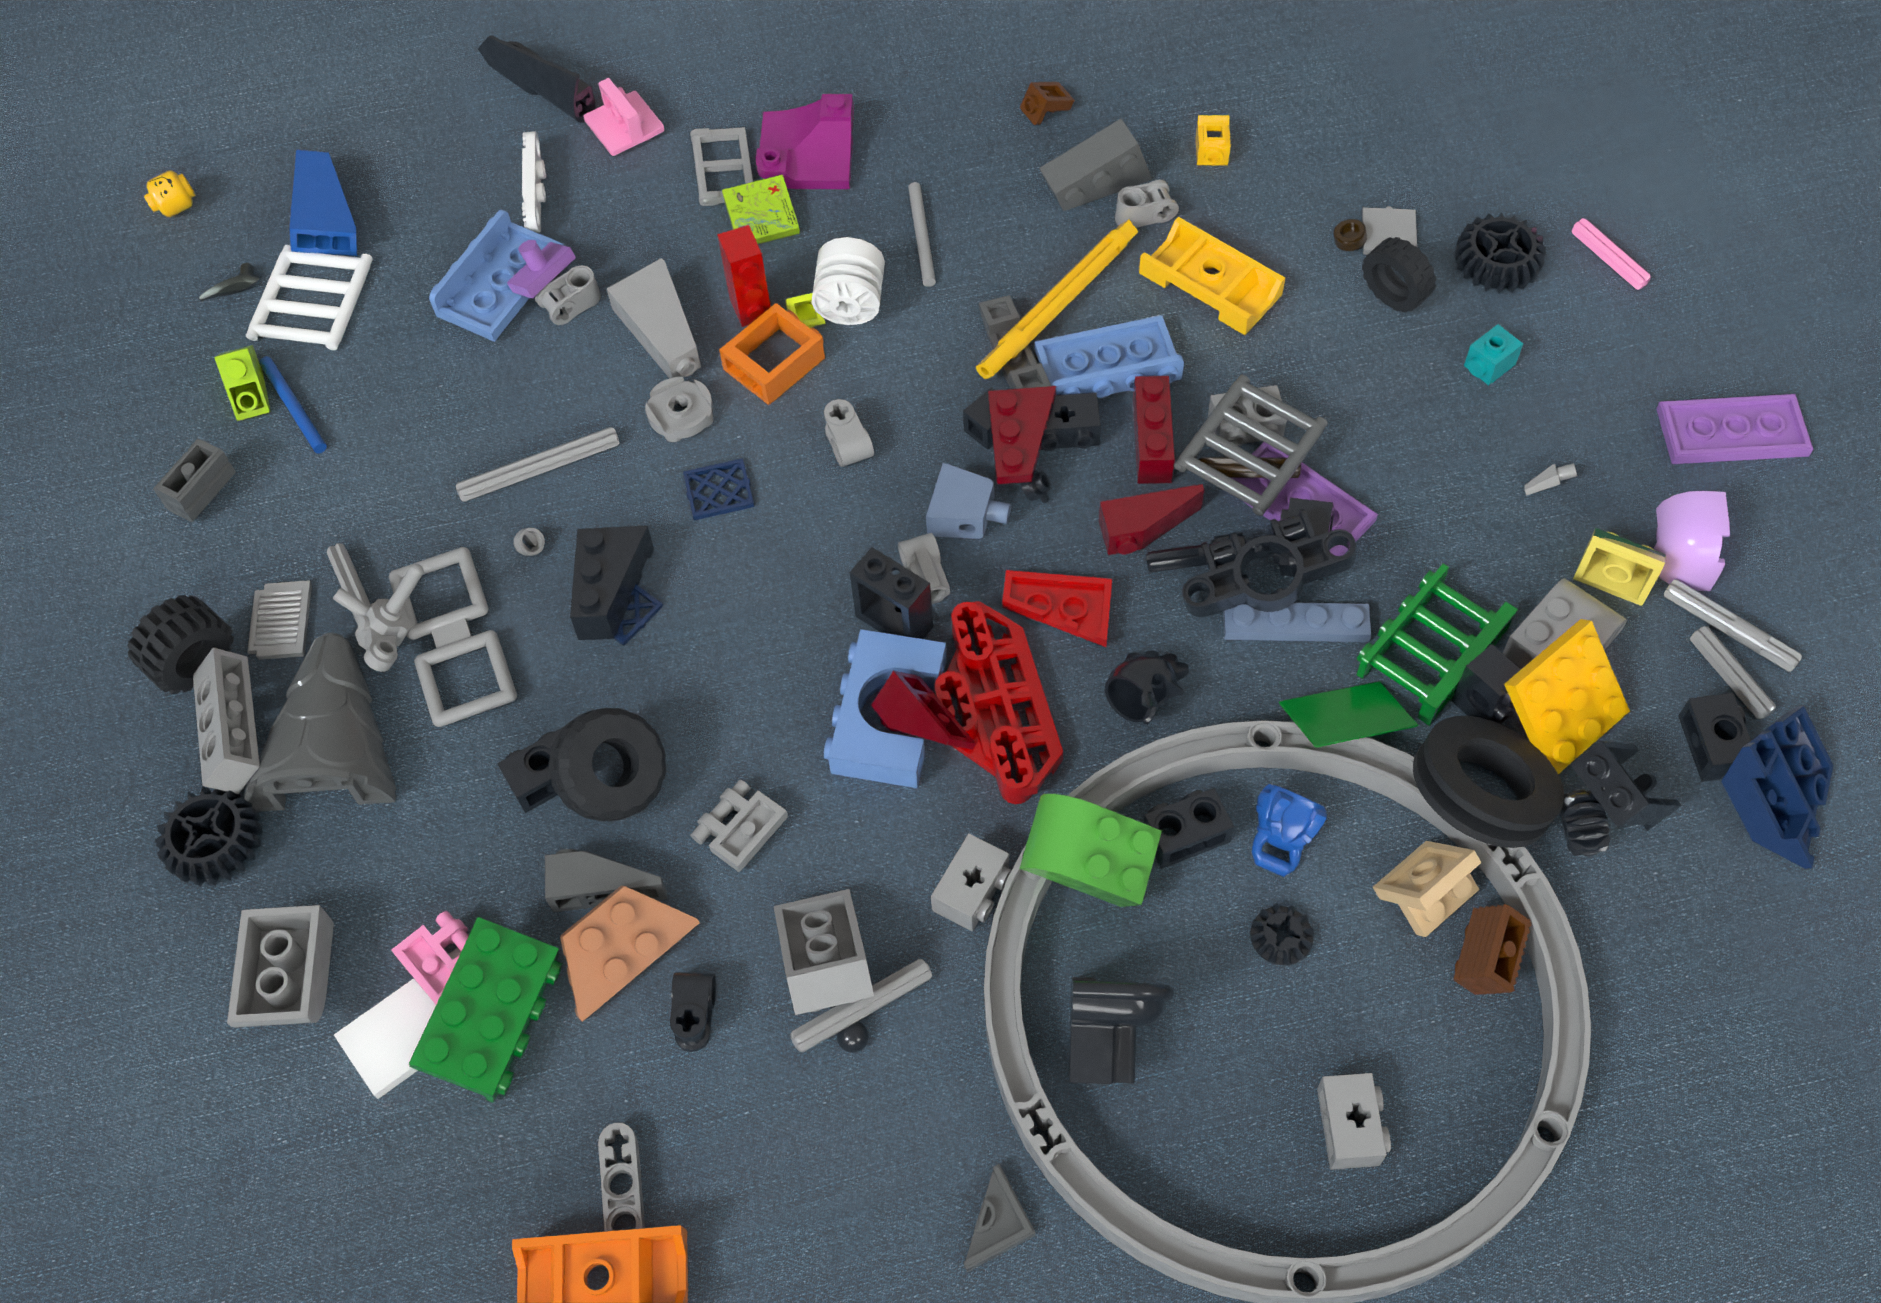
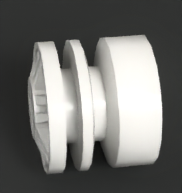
M850 237L836 238L825 243L818 252L811 301L815 311L823 318L837 324L857 325L872 320L878 314L885 265L882 252L871 243Z

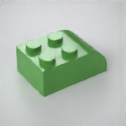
M1043 794L1038 803L1020 869L1119 907L1142 905L1162 831L1082 799L1059 794Z

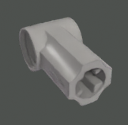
M933 533L898 542L903 566L930 582L932 604L941 602L950 594V587L940 564V552Z

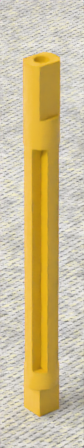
M1129 219L1120 224L1116 229L1111 230L999 340L998 345L976 366V370L981 377L988 379L994 376L1010 359L1015 358L1127 246V243L1139 232Z

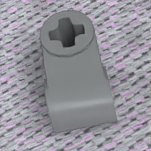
M1164 180L1122 188L1118 193L1115 222L1119 226L1129 219L1135 228L1155 223H1164L1177 215L1179 206L1175 200L1171 199L1169 185Z
M581 265L571 268L567 273L548 283L535 296V301L540 307L547 309L549 317L554 324L563 325L588 308L595 306L601 299V292L592 269Z
M841 399L829 402L824 409V417L827 422L825 433L839 465L845 467L874 456V449L869 434L863 428L851 403Z

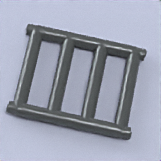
M1241 374L1186 446L1174 467L1180 472H1185L1186 469L1253 506L1252 511L1258 516H1263L1323 433L1328 422L1323 417H1317L1315 420L1249 384L1250 379L1247 376ZM1242 395L1306 430V433L1296 444L1232 409V407ZM1225 420L1287 454L1288 458L1281 468L1278 469L1216 435L1214 432L1221 422ZM1204 445H1207L1271 482L1260 495L1196 459V456Z

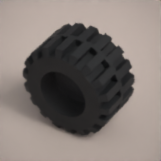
M180 595L175 600L169 598L160 606L157 604L153 607L149 614L144 615L139 620L140 624L134 627L131 633L133 637L128 641V648L130 649L128 656L132 663L160 690L164 692L169 691L171 694H178L181 690L187 692L191 691L194 687L193 674L212 648L231 652L232 648L230 646L234 642V637L231 635L233 632L231 627L202 600L192 595L189 597Z

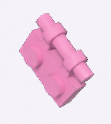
M448 911L442 912L436 918V922L441 929L434 935H431L426 927L422 925L391 950L435 1005L460 956L458 955L452 960L444 948L449 944H455L462 951L469 937L467 934L468 928L460 919H454Z

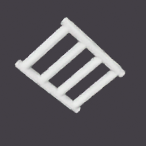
M284 245L250 322L246 337L252 341H256L258 337L325 344L328 349L337 350L373 260L372 256L362 254L361 258L323 253L291 252V246ZM290 263L355 270L350 282L286 275ZM280 287L345 294L340 307L276 299ZM270 312L335 319L330 332L265 324Z

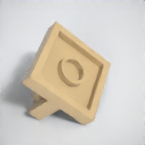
M1425 841L1375 884L1373 889L1380 900L1396 903L1400 906L1416 935L1427 937L1479 890L1470 873L1481 864V861L1475 850Z

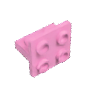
M610 78L598 83L604 105L584 114L585 122L612 156L665 131L662 122L637 91L626 94L622 87L617 88Z

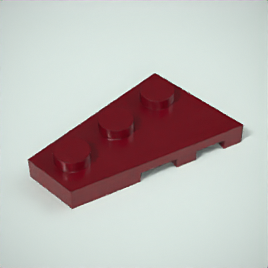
M1056 386L988 391L997 484L1032 482L1043 435L1047 428L1050 410L1056 396Z

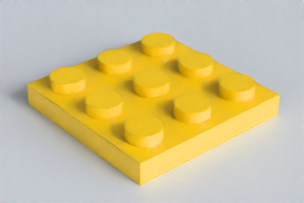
M1580 619L1504 684L1529 741L1546 756L1558 774L1630 712L1593 622L1590 620Z

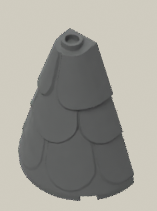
M337 633L323 634L314 640L286 692L287 700L270 729L268 740L259 756L260 767L247 782L244 799L248 802L250 801L253 805L252 807L257 812L285 810L286 796L284 793L348 789L358 805L396 802V785L382 745L383 738L370 705L373 700L356 652L350 642L344 639L342 635Z

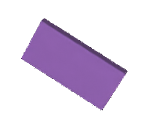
M1796 394L1661 401L1656 408L1672 464L1809 457L1814 450Z
M1265 442L1252 453L1256 457L1288 458L1287 454ZM1302 462L1300 477L1289 479L1263 515L1268 520L1276 519L1280 521L1282 509L1289 508L1290 497L1333 502L1335 515L1332 530L1341 529L1348 531L1354 537L1355 542L1374 524L1378 516L1377 513ZM1232 478L1260 495L1271 482L1266 478ZM1337 545L1330 549V553L1335 556H1343L1348 551V548L1342 545Z

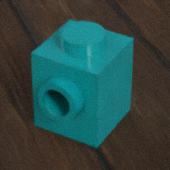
M1497 324L1470 345L1464 366L1473 376L1481 379L1489 386L1516 365L1523 343Z

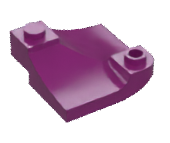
M822 94L820 100L806 106L782 111L763 112L760 147L757 148L756 166L759 176L767 179L783 175L786 187L790 189H850L853 153V95Z

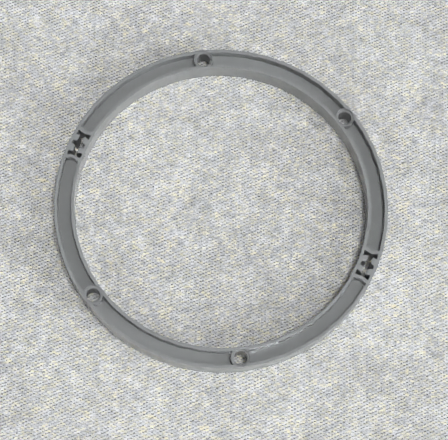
M1249 721L1201 727L1156 740L1123 755L1094 773L1067 796L1082 799L1108 810L1118 812L1137 799L1169 784L1197 775L1229 769L1282 768L1332 776L1359 784L1391 798L1419 814L1446 834L1457 846L1475 850L1481 861V864L1478 865L1479 869L1491 881L1505 904L1531 920L1532 926L1529 927L1530 933L1527 934L1528 941L1525 944L1535 969L1541 997L1544 1040L1541 1074L1535 1101L1526 1126L1507 1162L1494 1179L1473 1200L1444 1221L1411 1238L1379 1249L1345 1256L1320 1258L1267 1256L1229 1248L1197 1237L1162 1220L1130 1199L1093 1165L1077 1147L1059 1121L1041 1087L1029 1053L1022 1021L1020 994L1022 965L1028 936L1037 910L1052 881L1020 869L1026 846L1023 848L1006 880L994 913L986 950L984 978L986 1034L993 1071L1007 1113L1026 1150L1048 1182L1070 1207L1103 1237L1141 1263L1179 1282L1220 1296L1253 1303H1355L1399 1292L1424 1283L1445 1272L1491 1241L1526 1206L1551 1173L1570 1137L1582 1103L1590 1059L1591 1019L1588 987L1580 951L1572 929L1548 879L1525 847L1505 848L1486 844L1467 836L1443 820L1429 806L1416 785L1413 775L1414 757L1374 739L1365 737L1315 748L1295 722ZM1265 741L1270 747H1260L1255 742ZM1035 1114V1121L1042 1131L1048 1130V1143L1052 1149L1047 1155V1144L1040 1134L1034 1136V1122L1031 1117ZM1537 1127H1544L1551 1131L1555 1141L1547 1142L1542 1139L1538 1134ZM1299 1273L1309 1276L1314 1283V1291L1306 1293L1297 1289L1294 1285L1293 1276Z

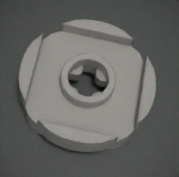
M683 377L666 379L651 390V398L648 400V404L646 403L645 405L650 426L670 442H677L682 438L694 436L704 428L709 427L713 422L711 394L708 388L697 380H694L693 383L684 381ZM680 404L682 407L687 406L685 410L675 412L674 406Z

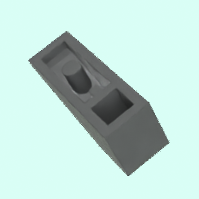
M563 849L556 852V854L545 855V898L553 912L594 908L621 885L655 900L667 899V890L662 878L585 851Z

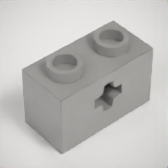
M968 833L931 895L932 911L973 932L978 921L984 923L990 915L994 905L991 899L997 889L1003 891L1006 880L1012 871L1009 869V853Z
M1372 1073L1322 1077L1317 1092L1330 1170L1380 1166L1387 1155L1386 1152L1391 1150V1140L1388 1128L1381 1126L1379 1111H1383V1095L1380 1086H1374ZM1354 1114L1357 1122H1363L1360 1128H1356L1355 1121L1348 1120L1350 1115Z

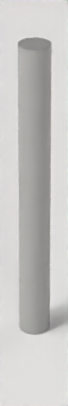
M913 182L909 184L908 189L924 286L932 287L935 285L936 280L921 185Z

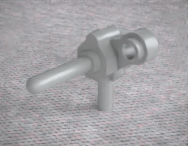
M419 564L410 566L390 599H377L368 606L343 588H340L333 597V600L359 616L358 629L355 632L358 644L366 649L364 654L366 664L376 671L385 672L392 667L398 656L397 647L401 645L412 627V622L408 619L403 605L424 573L423 567Z

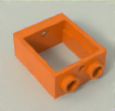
M777 303L719 349L723 370L768 405L825 359L824 340L819 331L813 327L809 328L799 320L794 312L791 310L786 311ZM780 329L800 344L801 347L771 372H767L747 355Z

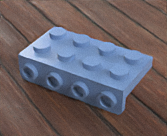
M499 210L494 217L489 219L485 228L476 239L470 242L461 257L451 265L441 281L432 288L429 300L436 317L495 342L529 299V297L513 293L507 284L526 265L518 250L519 246L528 240H535L541 250L550 242L563 246L564 244L512 223L508 212Z
M1162 315L1035 341L1034 350L1038 362L1042 364L1051 386H1056V395L1097 393L1098 398H1104L1110 394L1129 390L1134 391L1135 376H1169L1170 384L1181 380L1183 375V358L1181 355L1176 354Z

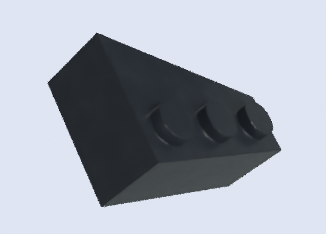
M648 526L577 529L570 618L578 640L614 639L630 604V595L635 585H638L642 578L641 571L647 558H651L654 551Z

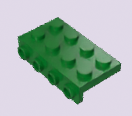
M478 917L409 1061V1067L486 1097L487 1101L494 1103L498 1094L505 1096L514 1076V1072L509 1071L515 1056L522 1058L531 1035L525 1033L531 1019L538 1021L544 1010L547 999L543 998L542 995L547 983L554 985L560 974L563 963L558 962L559 948Z

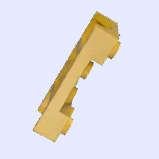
M1180 217L1174 221L1166 241L1151 256L1145 252L1140 256L1139 274L1163 288L1172 283L1219 311V321L1243 335H1246L1283 294L1285 277ZM1215 268L1220 272L1218 274H1208L1204 270Z

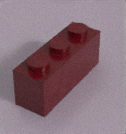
M1135 376L1133 415L1137 484L1172 483L1175 458L1169 376Z

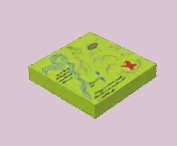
M783 175L722 190L732 228L736 229L749 225L757 244L800 234L799 225Z

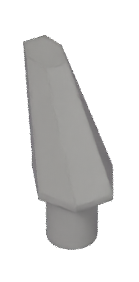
M1574 463L1556 468L1555 464L1548 467L1525 484L1526 496L1561 485L1560 481L1577 477Z

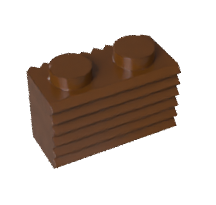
M1503 904V906L1497 905V907L1493 905L1491 907L1485 906V908L1480 906L1479 908L1474 907L1470 922L1465 928V939L1460 957L1455 964L1453 980L1474 995L1511 993L1515 991L1513 985L1517 984L1515 978L1519 976L1517 971L1521 969L1519 963L1523 962L1521 956L1525 955L1523 949L1526 948L1525 942L1528 941L1527 934L1530 933L1531 920L1506 904Z

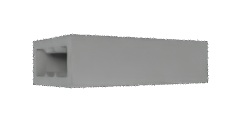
M662 258L607 288L612 310L669 378L688 377L701 368L695 341L668 268Z

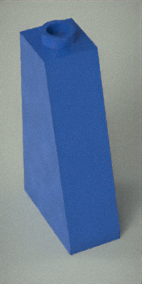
M296 150L289 227L291 252L357 256L356 226L329 152Z

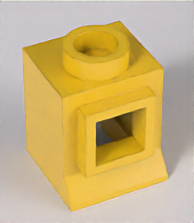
M1198 115L1195 137L1197 165H1228L1231 147L1229 115ZM1207 131H1221L1220 137H1207Z

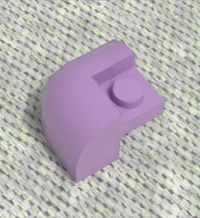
M1689 491L1673 495L1662 501L1656 508L1658 528L1656 534L1657 543L1654 550L1666 555L1665 565L1659 577L1668 584L1674 579H1678L1694 590L1711 591L1725 565V560L1719 558L1722 537L1730 536L1726 492Z

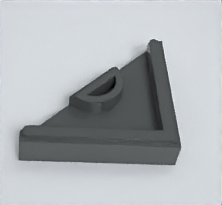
M1000 1164L993 1167L966 1260L964 1261L966 1272L1036 1236V1232Z

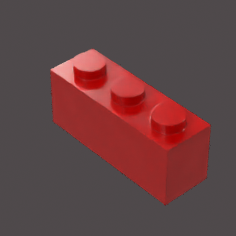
M749 225L717 234L729 298L742 327L750 325L771 308L762 252Z

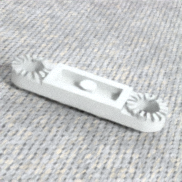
M523 132V146H526V148H522V196L524 200L522 203V215L526 216V218H523L525 228L540 233L541 202H546L545 187L541 183V179H546L545 164L541 160L537 132Z

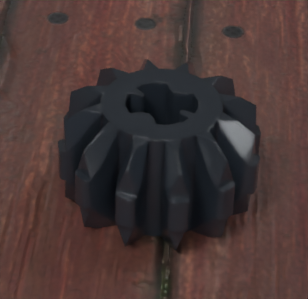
M1584 789L1564 794V804L1560 816L1569 851L1574 856L1597 855L1599 852H1606L1609 847L1610 838L1608 818L1603 807L1591 791H1585Z

